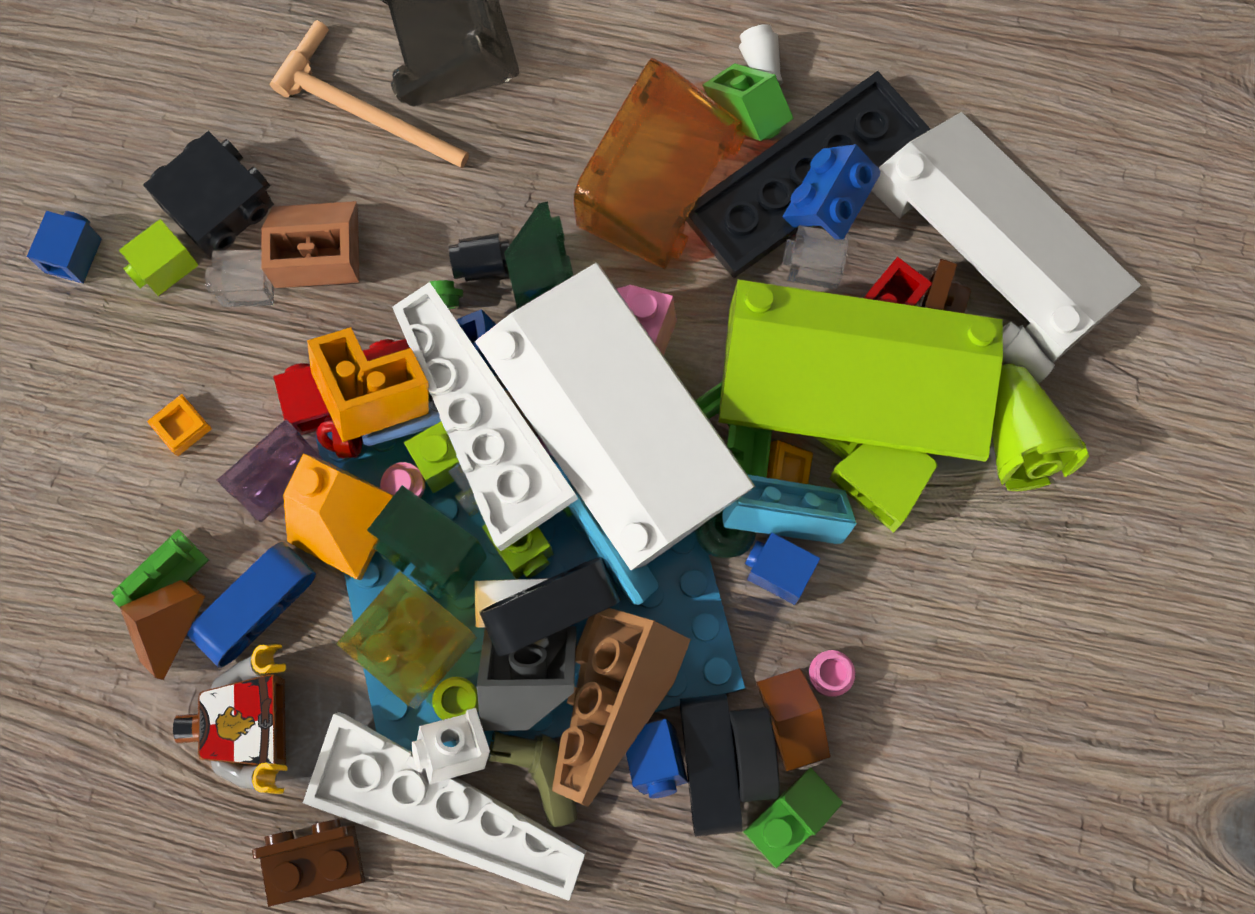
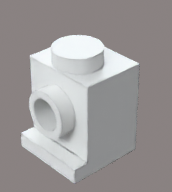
M476 708L466 711V714L421 725L417 741L412 742V752L418 770H426L429 784L485 769L490 753ZM452 740H456L457 743L454 747H447L443 744Z

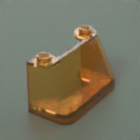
M651 58L645 65L579 178L574 192L576 226L658 267L666 269L671 258L679 259L686 247L689 236L683 234L685 221L720 159L726 160L729 154L736 156L740 151L746 137V133L741 131L742 121L671 66Z

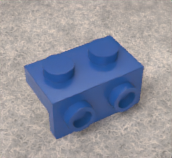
M856 144L823 148L814 156L810 164V170L802 184L793 192L790 199L791 203L782 216L792 227L822 226L835 240L845 238L881 173L880 169Z

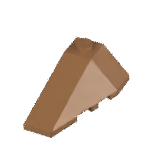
M611 608L588 617L576 648L575 662L581 664L577 687H574V693L567 700V703L573 706L570 728L566 729L561 735L552 791L589 807L673 686L691 639L654 620Z

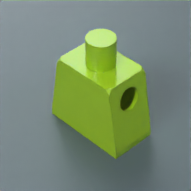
M862 444L834 468L829 479L839 488L845 490L851 498L894 533L909 515L938 464L933 458L923 452Z

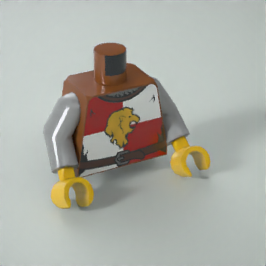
M281 644L257 646L252 656L240 661L216 678L211 689L199 693L198 714L177 715L173 722V736L177 744L198 742L199 759L211 761L215 774L240 788L256 789L261 793L283 794L285 788H277L275 778L279 771H287L288 769L286 766L285 679L276 675H267L268 673H279L286 670V664L274 663V654L278 649H282Z

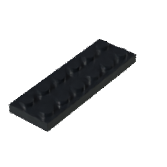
M876 71L682 209V217L731 276L736 278L805 228L792 227L782 216L791 203L790 199L793 192L802 184L810 170L812 159L821 149L856 144L879 168L906 144L931 129L880 72Z

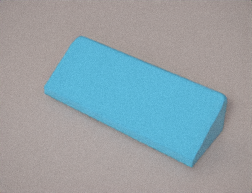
M748 475V477L756 487L723 510L722 516L723 524L726 528L771 534L772 532L779 536L833 544L843 543L857 524L845 490Z
M569 482L568 484L578 497V500L568 506L599 556L603 557L609 572L628 602L634 605L643 603L658 589L657 580L647 565L634 570L629 569L572 483Z

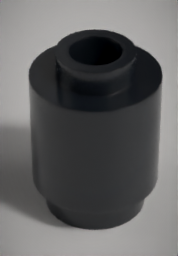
M499 233L459 239L458 244L449 245V257L454 279L465 278V281L469 282L505 276L506 267L513 266L509 240L501 241Z

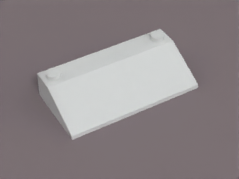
M962 112L913 139L879 167L881 173L871 191L899 219L914 207L1030 322L1025 329L1053 363L1061 358L1141 286Z
M598 263L591 265L510 313L475 341L630 570L646 566L756 487Z

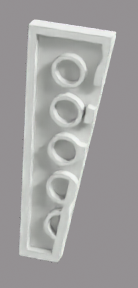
M427 283L392 306L407 343L429 383V393L434 400L445 431L448 433L456 451L461 468L469 481L474 493L473 496L492 540L497 548L503 551L578 500V497L431 283Z
M340 712L333 714L303 801L304 804L560 898L570 900L587 850L457 777L429 784L426 770L417 769L413 752L346 714Z

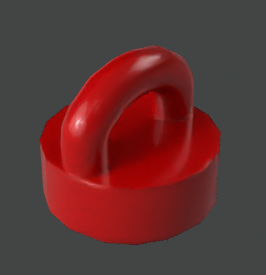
M325 421L318 426L316 435L319 443L325 449L335 452L338 458H357L360 454L362 436L342 442L333 421ZM328 432H332V439L329 438Z

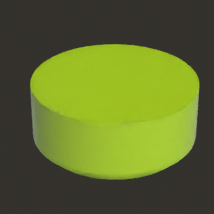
M462 677L445 679L437 686L433 694L432 704L435 713L441 720L466 714L467 710L476 708L478 713L476 686Z

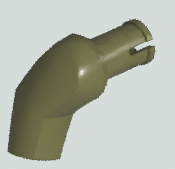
M494 731L492 734V740L494 741H490L488 761L528 768V773H531V777L539 788L546 820L549 825L560 827L575 822L577 820L576 802L552 791L559 752L557 742L545 734L536 735L533 740Z

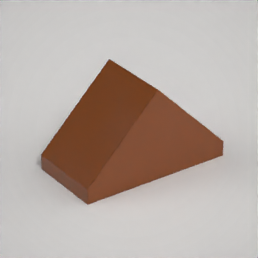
M179 580L120 606L140 663L155 678L164 680L206 597L189 582Z
M801 668L756 682L763 705L769 710L775 741L785 771L830 758L822 710Z

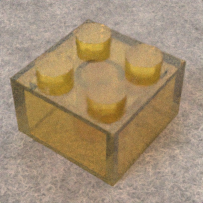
M399 571L336 644L404 703L417 710L477 637L468 627Z

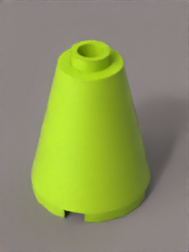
M1014 364L1003 365L1001 367L992 430L997 474L1002 486L1005 484L1009 491H1027L1051 484L1048 476L1061 470L1064 477L1073 474L1089 458L1086 444L1027 368L1016 367Z

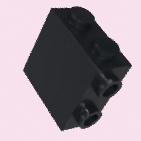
M208 130L200 138L189 142L183 152L170 163L156 169L143 186L163 211L209 258H212L216 253L228 249L234 243L236 237L248 226L260 222L274 203L266 191L270 184L254 166L247 170L240 163L243 157L233 144L227 139L220 143Z

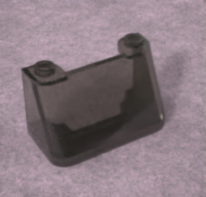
M381 0L389 6L405 66L402 65L393 70V80L391 81L392 90L402 103L416 107L500 85L519 75L517 59L499 0Z

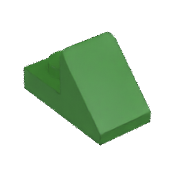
M810 767L763 811L743 833L773 867L777 868L810 835H816L843 802Z

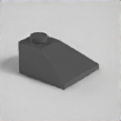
M569 626L503 656L497 655L485 627L477 680L479 719L483 731L507 732L529 730L574 693L576 626Z

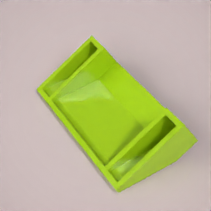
M738 279L729 308L718 422L986 462L989 458L1003 360V319Z

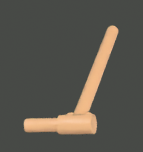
M318 20L314 21L297 49L289 53L270 82L271 88L284 97L298 94L303 89L460 168L465 166L469 158L468 152L312 76L309 60L329 31L328 27Z

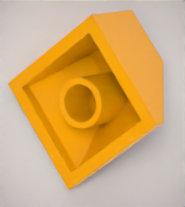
M303 453L283 494L287 542L351 577L362 580L401 498L332 463Z

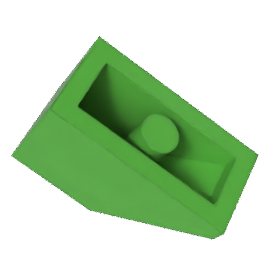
M734 63L702 85L708 96L738 132L759 141L771 139L780 133L782 126L794 119L775 74Z

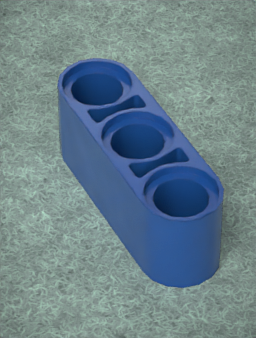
M279 542L268 549L192 623L187 636L218 668H222L235 660L311 585L316 577V572L285 542Z

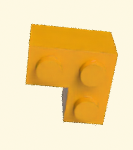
M351 327L307 340L312 376L342 442L429 414V383L411 348L367 361Z

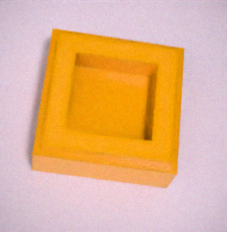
M183 394L179 395L147 421L177 457L212 430L210 425Z

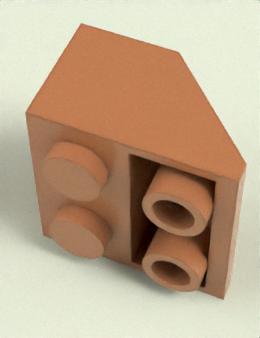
M356 201L275 206L271 208L261 228V269L274 288L360 283L358 204Z

